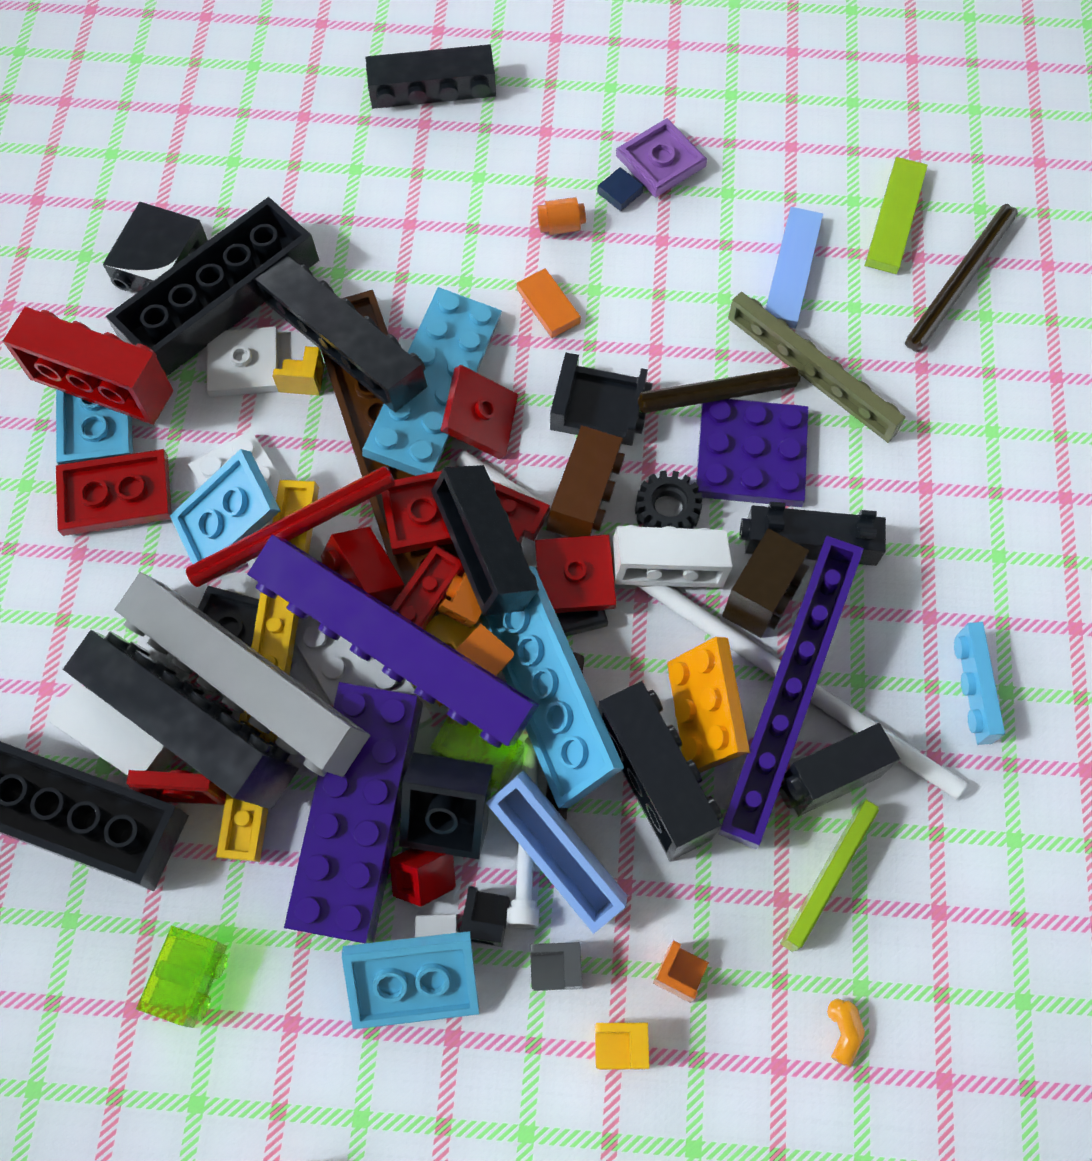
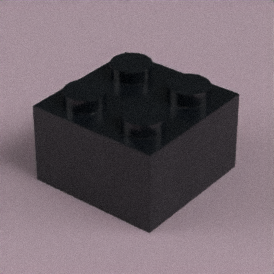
M414 752L402 786L399 847L479 860L488 827L489 806L486 802L491 797L494 765Z

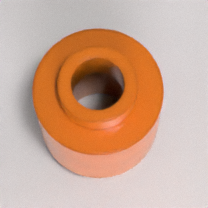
M577 197L545 201V205L537 206L540 233L548 232L549 235L577 232L581 229L580 224L586 223L584 203L578 204Z

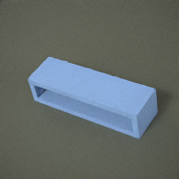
M524 770L493 794L486 802L593 934L626 908L628 895Z

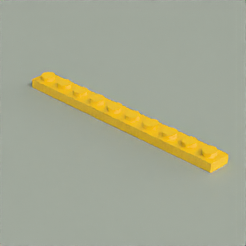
M279 480L276 502L281 511L273 517L272 523L317 501L319 493L318 484L314 481ZM313 528L289 540V542L309 554ZM260 592L251 648L290 676L299 616L286 608L289 602L279 595L276 599H273ZM243 711V713H240L239 722L243 720L250 724L248 720L251 715ZM260 731L261 735L259 737L268 743L270 741L275 743L278 738L272 731L269 734ZM226 794L216 857L260 862L268 808L241 801Z

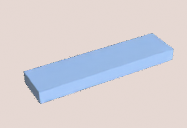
M791 207L765 310L777 319L785 321L789 327L796 329L823 213Z

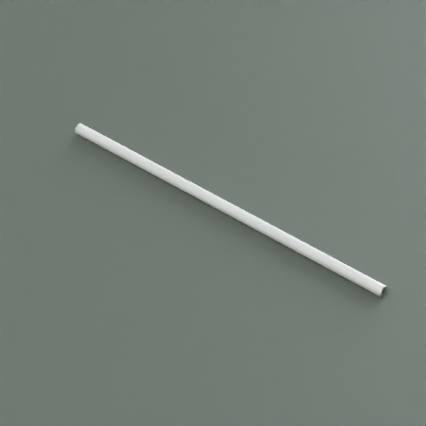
M464 451L457 459V467L484 465L491 481L539 500L469 452ZM548 517L546 518V520H545V522H544V525H546V526H547V522H548ZM636 585L713 638L716 636L728 638L731 650L775 678L781 659L670 586ZM816 684L810 702L854 732L858 733L877 724ZM883 728L900 757V763L954 799L961 795L967 785L966 782Z

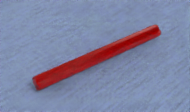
M383 466L188 566L185 570L191 584L195 587H200L258 557L271 535L289 541L394 487V478L389 469Z

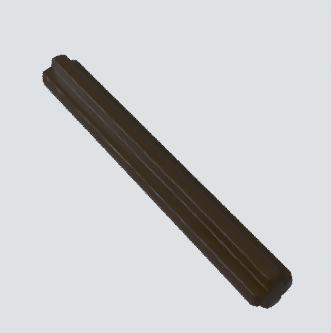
M787 367L644 391L638 397V405L641 412L649 413L794 388L800 382L801 376L796 367Z

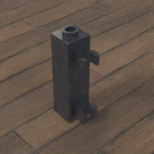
M769 502L768 507L752 505L748 517L742 518L740 523L739 539L745 540V554L754 553L768 528L808 549L809 552L806 559L809 560L818 559L826 536L864 548L859 564L877 566L886 552V517H876L877 511L860 510L859 515L787 509L785 508L786 503Z

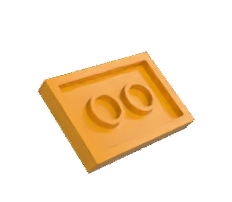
M716 636L668 661L675 716L677 718L679 736L682 741L681 751L685 760L691 759L701 773L750 753L728 638Z

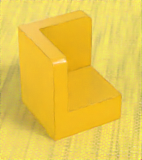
M305 346L303 360L285 359L282 362L281 369L273 370L272 377L278 392L320 396L325 369L320 348Z
M596 1023V1068L599 1070L649 1069L648 1023Z

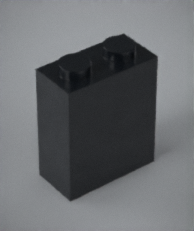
M877 723L794 762L785 773L779 792L786 806L789 809L794 808L799 817L881 778L900 760V757L881 724Z

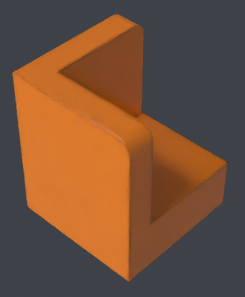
M481 623L456 649L495 676L514 657V652Z
M673 940L667 949L653 984L691 1003L698 994V986L709 962L681 949V944Z

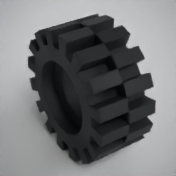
M667 470L660 471L659 478L652 474L649 476L648 483L644 480L640 491L638 490L635 506L638 525L643 524V527L662 528L672 526L675 528L693 529L698 524L703 505L701 504L703 499L702 493H697L699 486L696 482L690 485V477L686 474L682 480L678 479V471H673L672 477H667ZM671 496L681 502L683 509L678 515L668 517L657 512L655 502L660 497Z

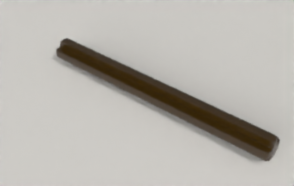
M1004 204L1000 207L907 336L905 341L907 348H911L914 352H919L923 349L1018 214L1015 207H1011L1009 204Z

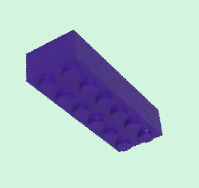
M339 682L333 708L370 734V737L343 777L329 772L324 777L320 775L317 777L284 928L364 944L374 943L390 867L389 859L392 857L401 814L403 780L413 755L423 702L417 695Z

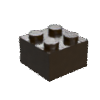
M768 528L731 589L722 617L759 638H762L767 627L775 630L786 607L795 596L809 569V566L804 564L809 550Z

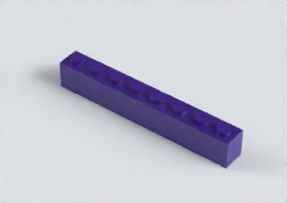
M271 535L247 575L258 581L256 589L273 599H276L279 595L289 602L286 607L289 611L305 620L311 616L321 623L318 629L322 633L337 641L341 636L352 644L349 650L366 661L370 662L373 657L384 665L381 670L384 674L400 683L406 679L417 686L414 690L416 695L431 704L438 700L449 708L446 713L448 716L464 726H467L469 722L482 729L480 737L497 748H500L502 744L506 746L515 745L540 705L286 539Z
M826 536L749 747L750 753L747 754L718 835L754 849L760 846L864 548Z

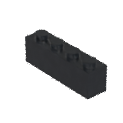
M491 44L365 56L367 83L372 109L496 97L495 70Z
M485 466L444 467L431 491L483 616L524 611L539 591L537 580L528 566L522 546L516 539L509 523L508 514L500 503L495 485L490 480Z

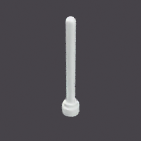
M527 737L523 745L522 770L537 785L538 758L530 738ZM518 844L516 899L512 900L511 907L507 908L506 926L515 929L539 928L540 910L536 909V901L532 900L534 861L520 844Z

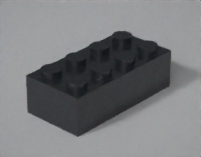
M640 681L599 701L598 710L624 766V769L621 771L668 860L672 861L711 841L721 827L719 819L722 818L720 808L712 796L706 798L699 785L702 782L700 772L691 759L685 760L679 749L682 746L681 738L672 724L667 726L660 714L663 711V707L653 689L647 691L643 681Z

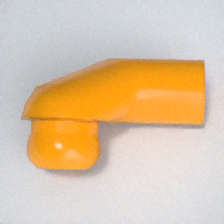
M837 998L830 1002L827 1009L828 1017L832 1021L837 1022L841 1033L831 1058L851 1068L864 1039L865 1031L858 1008L849 1000L844 1002Z

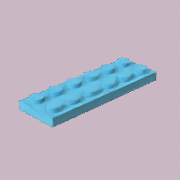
M440 287L437 288L407 352L409 354L415 353L424 363L427 388L397 412L383 404L363 447L362 456L415 476L435 472L450 435L440 430L454 368L463 365L475 372L478 371L500 320L502 310Z
M529 566L531 572L536 577L539 591L525 610L483 616L481 613L480 618L483 626L514 652L513 659L502 670L507 684L540 704L525 728L558 808H570L623 770L624 766L535 567Z

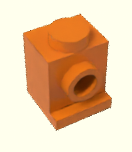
M466 573L462 577L455 575L446 592V595L451 597V600L444 599L437 611L471 628L477 623L482 611Z

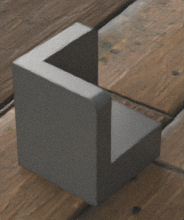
M580 942L530 944L531 987L534 991L582 989Z

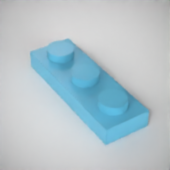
M983 622L967 623L955 637L954 651L957 659H961L963 668L961 689L963 694L968 696L970 705L968 726L971 733H975L977 745L993 744L1005 735L984 624Z

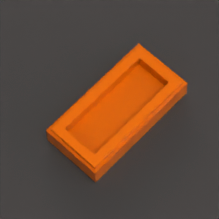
M546 268L517 282V291L551 338L581 323V316Z

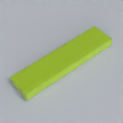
M900 157L895 158L864 266L893 274L898 273L928 164Z
M865 800L855 810L780 942L782 946L791 952L803 947L875 819L879 807L870 801Z

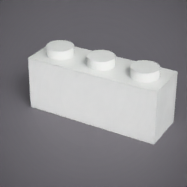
M637 525L617 526L611 543L614 585L723 588L732 570L726 530H712L710 528L685 529L672 526L662 528L639 527Z
M77 681L74 682L45 718L127 776L129 770L163 772L176 755Z

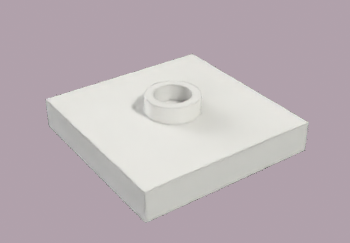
M276 326L227 330L207 344V393L209 397L278 392L272 377L273 370L279 369L278 331Z

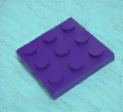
M735 399L702 403L696 484L699 486L697 493L701 492L703 498L761 504L781 502L786 503L785 506L803 507L806 487L808 406Z

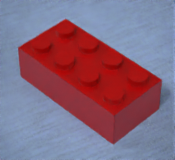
M25 306L2 340L30 380L152 425L155 424L174 391L156 357V353L143 344L135 346L126 343L109 332L104 334L98 333L78 321L71 323L59 319L55 314L47 310L37 311Z

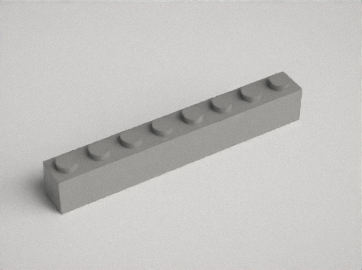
M139 572L114 609L126 619L124 623L126 628L142 637L145 634L150 637L147 644L165 655H168V653L172 654L174 658L171 662L175 666L190 674L194 671L199 675L196 680L197 683L213 693L220 691L225 696L222 699L224 704L239 713L246 711L250 714L251 717L248 722L264 733L269 734L272 731L277 735L278 738L275 743L291 754L296 755L299 752L306 758L303 762L304 766L322 777L327 772L343 777L370 737V734L164 583Z

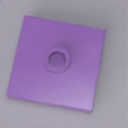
M668 118L616 148V157L655 198L702 170L707 164V158Z

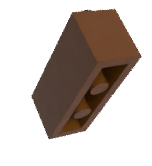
M581 425L550 508L546 527L547 531L566 537L591 536L593 530L600 531L606 510L600 509L603 501L610 502L616 484L615 481L610 480L612 473L619 475L625 458V454L619 452L623 438Z

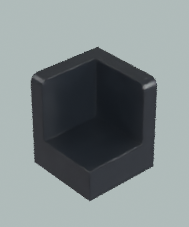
M469 886L460 932L470 931L471 942L502 947L510 898L508 896L480 892L477 887Z

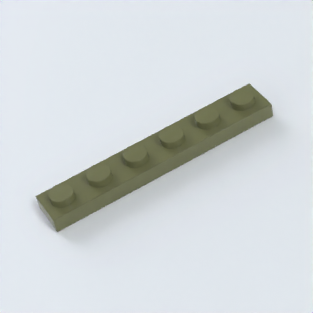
M742 291L732 299L728 316L732 323L789 367H796L799 375L887 443L898 433L905 416L900 413L895 405L884 401L876 395L866 383L858 381L846 372L839 362L825 356L811 341L803 339L791 330L785 321L777 319L765 310L756 299L748 297Z

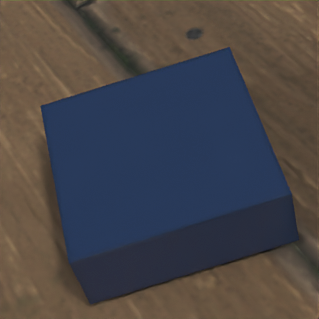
M619 167L598 185L597 193L619 211H622L643 193L644 185Z

